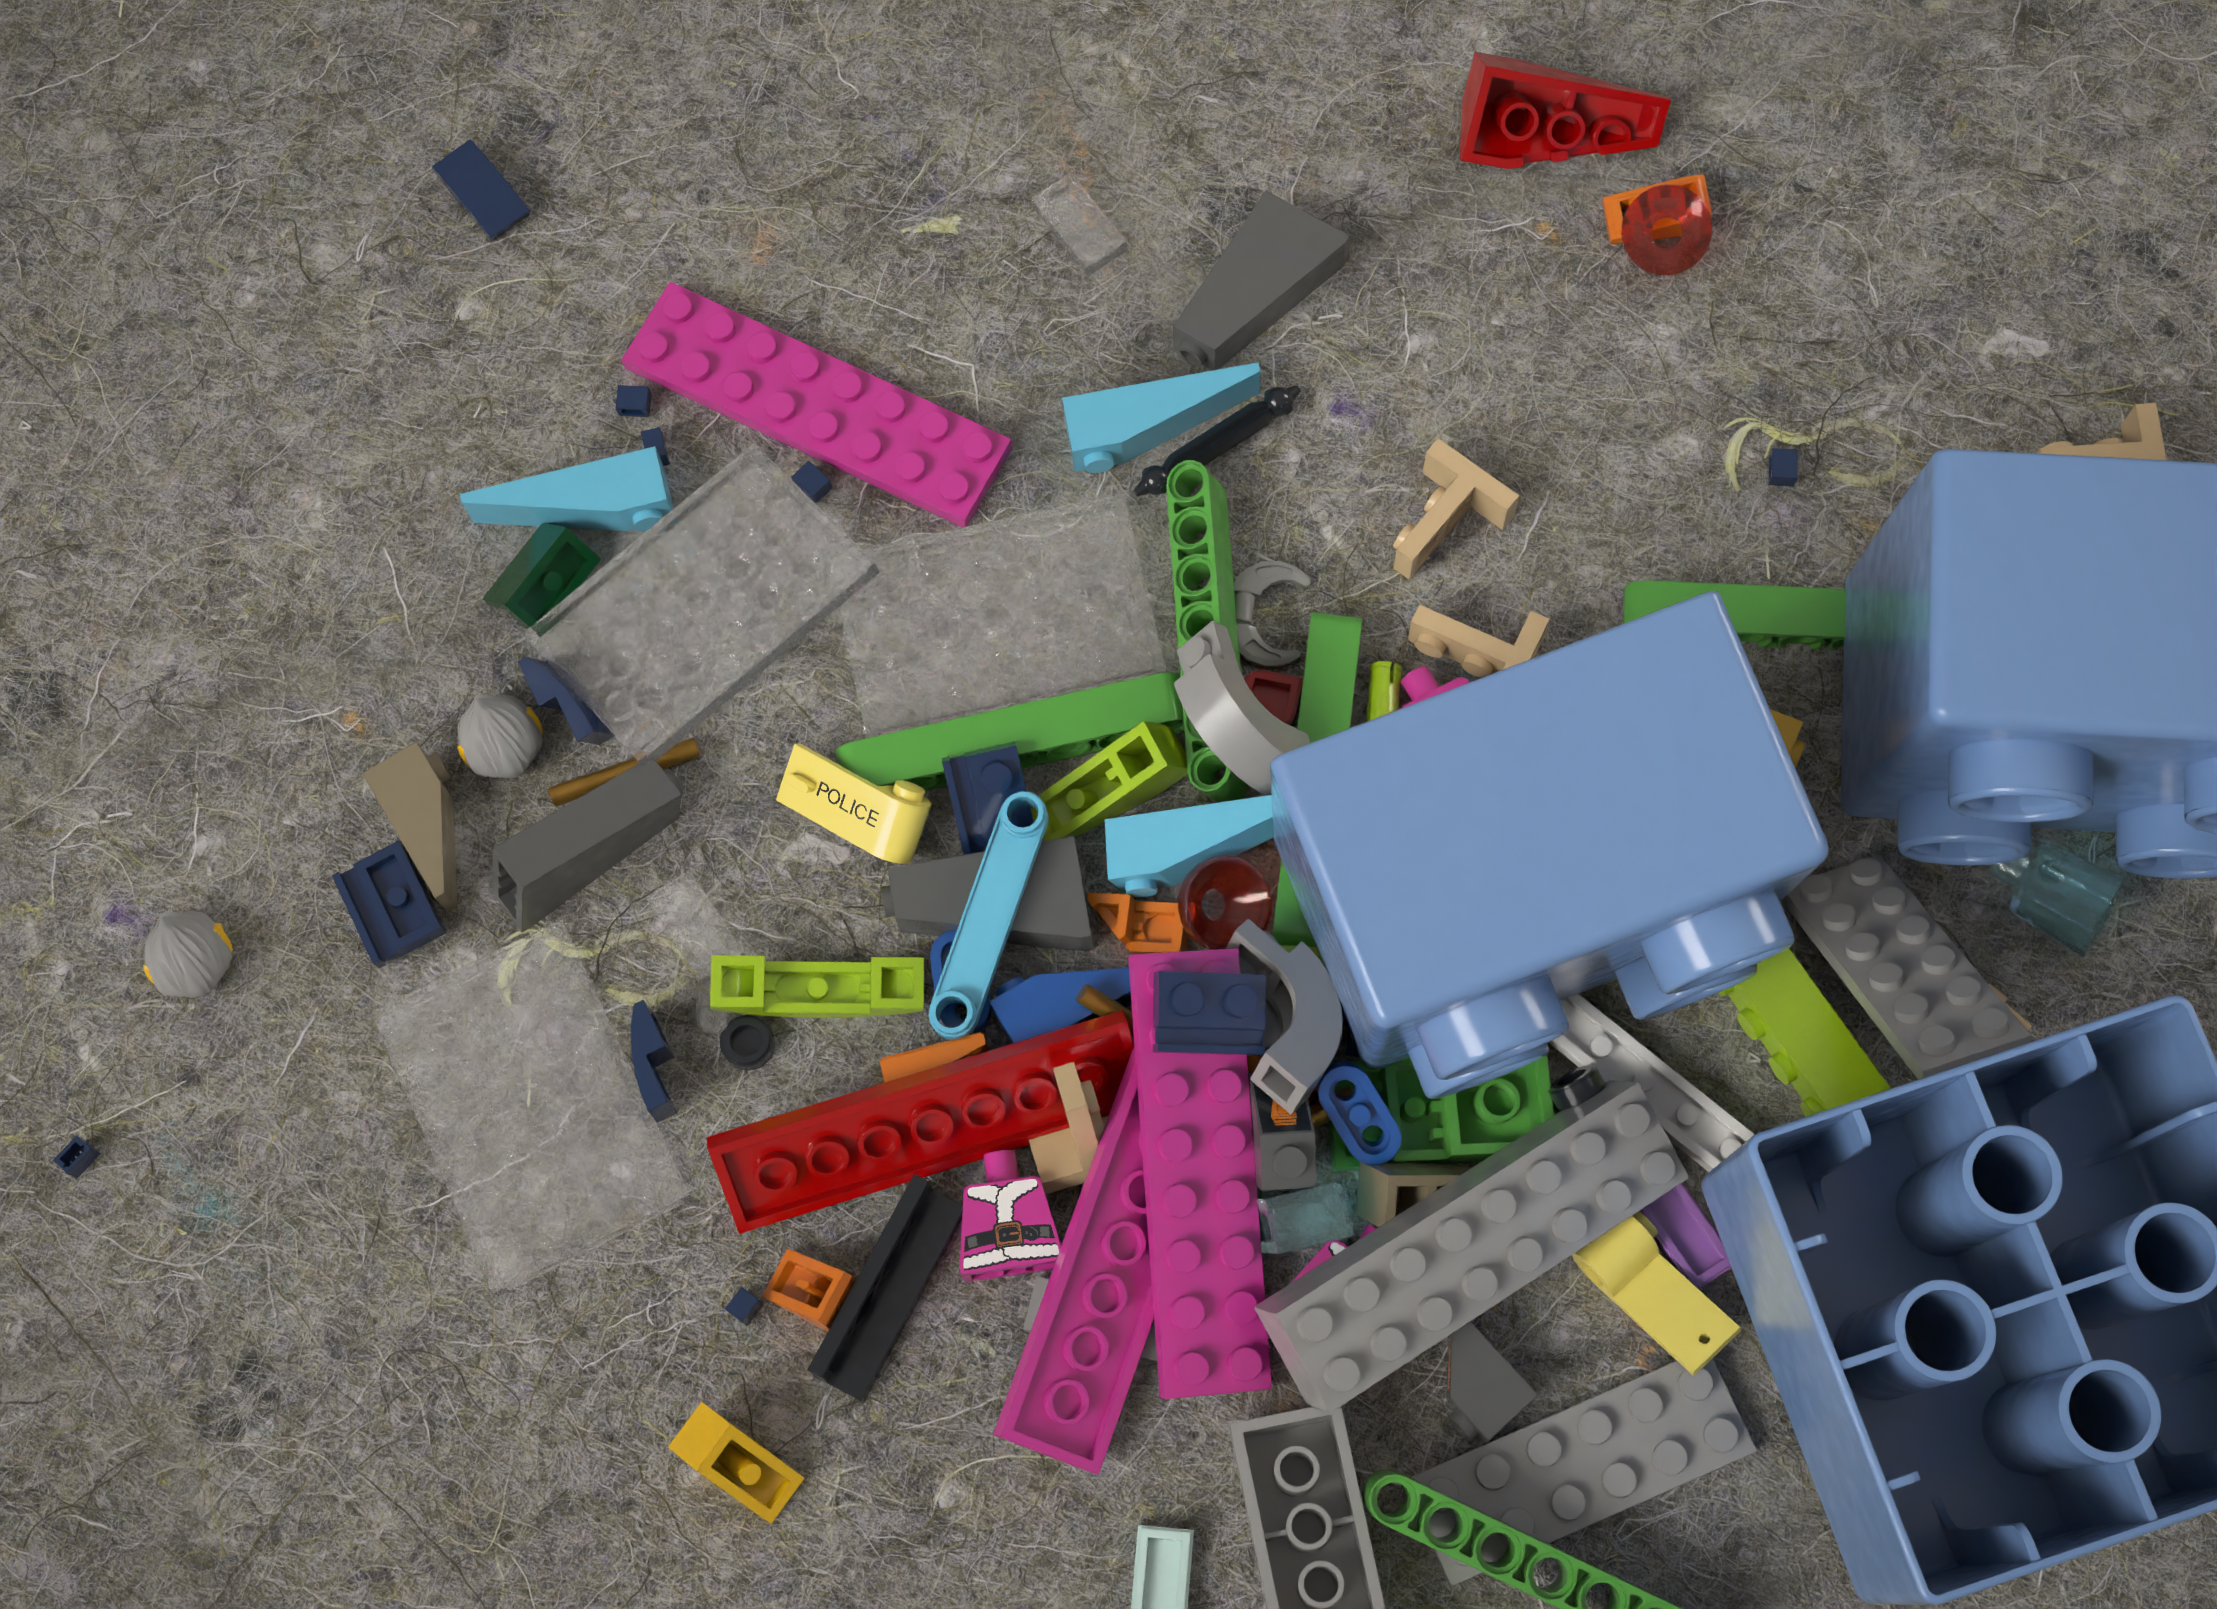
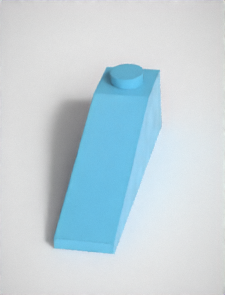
M1259 363L1062 397L1074 471L1086 470L1089 473L1108 471L1114 465L1124 464L1259 394Z
M655 446L460 494L461 503L474 523L540 526L543 523L575 529L631 531L636 529L638 531H651L661 527L664 522L676 520L665 468Z
M1272 795L1105 819L1108 880L1122 892L1132 897L1152 896L1157 893V888L1177 885L1274 838Z

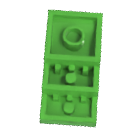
M1547 1055L1508 1074L1437 1099H1429L1425 1096L1410 1058L1377 1070L1367 1068L1361 1061H1348L1358 1064L1367 1072L1398 1123L1401 1132V1145L1397 1154L1390 1160L1392 1162H1423L1446 1165L1484 1161L1554 1116L1552 1098L1548 1092L1551 1085ZM1341 1080L1336 1084L1334 1091L1338 1092L1349 1086L1353 1092L1355 1085L1349 1080ZM1331 1120L1328 1121L1332 1172L1359 1170L1360 1161L1350 1153ZM1375 1125L1368 1126L1363 1131L1362 1136L1368 1141H1375L1381 1137L1382 1129Z

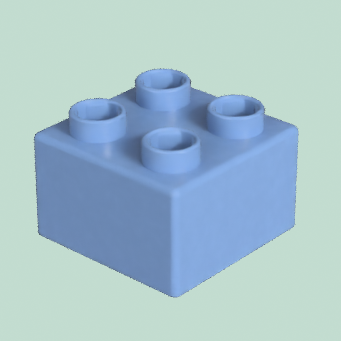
M1944 449L1935 452L1845 578L1846 620L1843 655L1840 793L1842 809L1848 815L1854 817L1898 819L1897 848L1899 853L1910 859L1927 863L1992 865L2017 861L2026 857L2031 850V827L2115 832L2116 863L2118 867L2128 873L2174 879L2216 878L2217 463Z
M1709 591L1286 752L1274 758L1270 763L1274 842L1320 959L1329 972L1339 996L1342 1015L1363 1065L1373 1070L1382 1069L1410 1058L1424 1094L1429 1099H1437L1469 1089L1541 1059L1549 1052L1547 1042L1558 1038L1569 1030V1022L1560 1000L1618 979L1632 1016L1638 1020H1644L1702 1000L1753 977L1757 973L1756 963L1770 958L1794 944L1795 936L1780 901L1824 862L1829 850L1825 835L1721 595L1717 591Z
M2177 995L2168 996L1759 1132L1714 1167L1703 1178L1702 1191L1855 1592L1865 1603L1893 1605L1944 1604L2217 1510V1060L2194 1007L2186 998Z

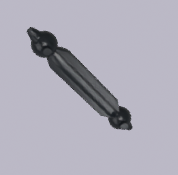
M1298 386L1288 388L1274 387L1266 390L1264 401L1251 402L1171 453L1162 466L1153 465L1146 467L1142 472L1140 483L1133 490L1135 495L1138 497L1146 494L1160 495L1167 493V477L1177 464L1186 460H1195L1205 466L1263 429L1272 415L1280 417L1290 414L1293 410V401L1301 392Z

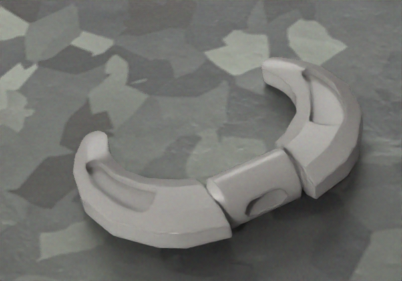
M1282 561L1259 562L1245 569L1237 576L1234 582L1240 656L1246 662L1262 668L1288 666L1296 662L1301 655L1300 651L1296 649L1283 651L1270 647L1263 642L1256 627L1251 625L1255 597H1260L1271 585L1293 583L1302 588H1308L1310 585V579L1303 571L1294 565Z

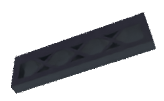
M916 1174L913 1175L807 1369L813 1376L864 1403L962 1221V1204L932 1189L929 1181Z

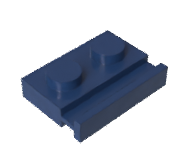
M1015 741L965 752L964 755L942 758L964 855L986 851L1004 801L1014 793L1027 792ZM1029 806L1019 807L1013 812L1010 822L1022 828L1032 825L1034 821L1031 808Z
M398 840L354 863L353 868L342 874L337 872L332 875L372 963L378 968L385 966L386 961L396 956L402 957L447 933L419 873L401 841Z
M1154 972L1153 1028H1155V1044H1153V1053L1264 1055L1263 1030H1265L1266 975Z

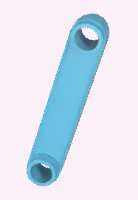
M1021 791L1014 793L1001 806L930 1004V1023L938 1035L947 1040H956L970 1035L978 1024L1046 832L1049 818L1046 806L1039 796L1031 792ZM1029 806L1038 811L1036 821L1024 828L1013 825L1010 822L1013 812L1019 807ZM952 1003L965 1005L968 1012L964 1023L954 1028L941 1025L940 1015L947 1005Z

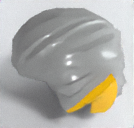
M478 694L475 696L470 707L462 715L458 724L457 750L464 763L477 776L517 778L519 775L524 774V771L528 769L530 763L541 749L543 742L542 726L533 708L527 707L526 704L515 696Z
M195 911L181 913L163 912L145 942V964L143 969L149 980L163 995L186 998L204 997L208 993H212V990L216 988L225 971L229 968L232 959V944L224 931L223 924L216 923L207 914Z

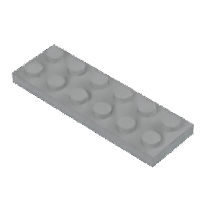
M1880 855L1860 859L1852 864L1819 875L1807 876L1783 898V904L1918 1080L2032 1042L2030 1033Z
M1711 1359L1695 1376L1688 1372L1678 1361H1675L1411 1478L1550 1544L1757 1452V1449L1714 1360ZM1446 1507L1440 1508L1433 1513L1429 1521L1430 1532L1433 1536L1444 1537L1452 1532L1456 1524L1454 1511ZM1492 1533L1483 1541L1481 1552L1485 1561H1497L1506 1553L1508 1545L1503 1533ZM1433 1549L1449 1587L1484 1573Z

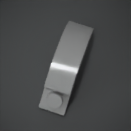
M1211 621L1177 650L1184 674L1174 682L1177 695L1193 726L1213 753L1249 786L1264 795H1272L1271 761L1281 754L1310 744L1308 734L1282 722L1257 700L1241 674L1227 627Z
M1247 919L1235 930L1226 949L1239 948L1240 974L1266 975L1265 998L1270 1002L1277 1014L1281 1032L1280 1038L1264 1053L1250 1080L1292 1115L1312 1094L1336 1054L1342 1034L1340 999L1329 972L1304 942L1301 941L1288 953L1270 933L1262 931L1250 919Z

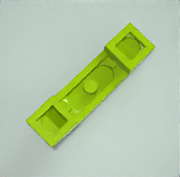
M711 955L710 1009L740 1014L799 1018L873 1017L922 1012L924 1010V957H871V962L765 961V956Z

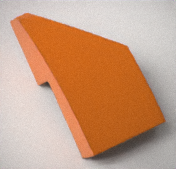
M1088 893L1087 901L1132 954L1186 951L1191 908L1186 903L1136 901L1128 894Z

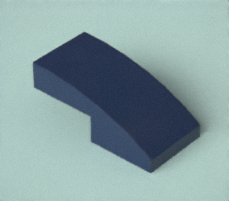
M471 139L432 166L433 171L459 205L465 207L491 242L530 215V210Z
M524 657L518 661L538 706L562 710L576 741L600 745L615 736L611 725L597 703L570 675L548 661Z
M641 1000L634 1004L631 1019L632 1060L639 1090L647 1111L657 1122H660L677 1112L656 1067L675 1057L654 1012L644 1000Z

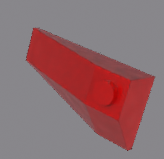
M1474 51L1462 99L1460 160L1512 169L1524 167V164L1546 160L1559 162L1568 160V157L1599 153L1600 155L1658 147L1671 99L1667 96L1519 59Z

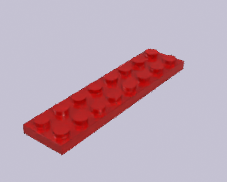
M1123 1010L708 1136L706 1137L707 1149L737 1230L741 1234L910 1182L914 1174L921 1178L982 1160L987 1153L1018 1149L1030 1145V1139L1070 1128L1053 1068L1074 1062L1080 1083L1088 1080L1092 1082L1101 1118L1109 1116L1134 1045Z

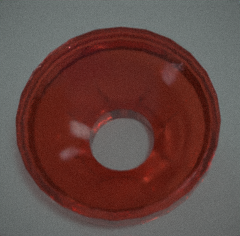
M1673 184L1651 187L1638 195L1626 210L1621 231L1623 246L1631 260L1647 272L1656 275L1681 273L1694 266L1707 251L1712 237L1711 215L1703 200L1688 188ZM1661 218H1673L1682 227L1681 239L1671 247H1661L1653 241L1651 235L1652 227Z
M1218 856L1201 862L1187 874L1181 884L1178 895V911L1185 931L1195 942L1211 950L1226 949L1235 930L1247 919H1250L1262 931H1265L1272 911V898L1269 886L1256 866L1236 856ZM1210 889L1218 890L1225 899L1224 913L1216 920L1206 917L1201 907L1202 898Z

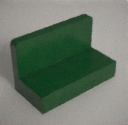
M543 523L485 594L483 600L492 607L504 609L533 635L541 637L600 562L601 558L567 527Z

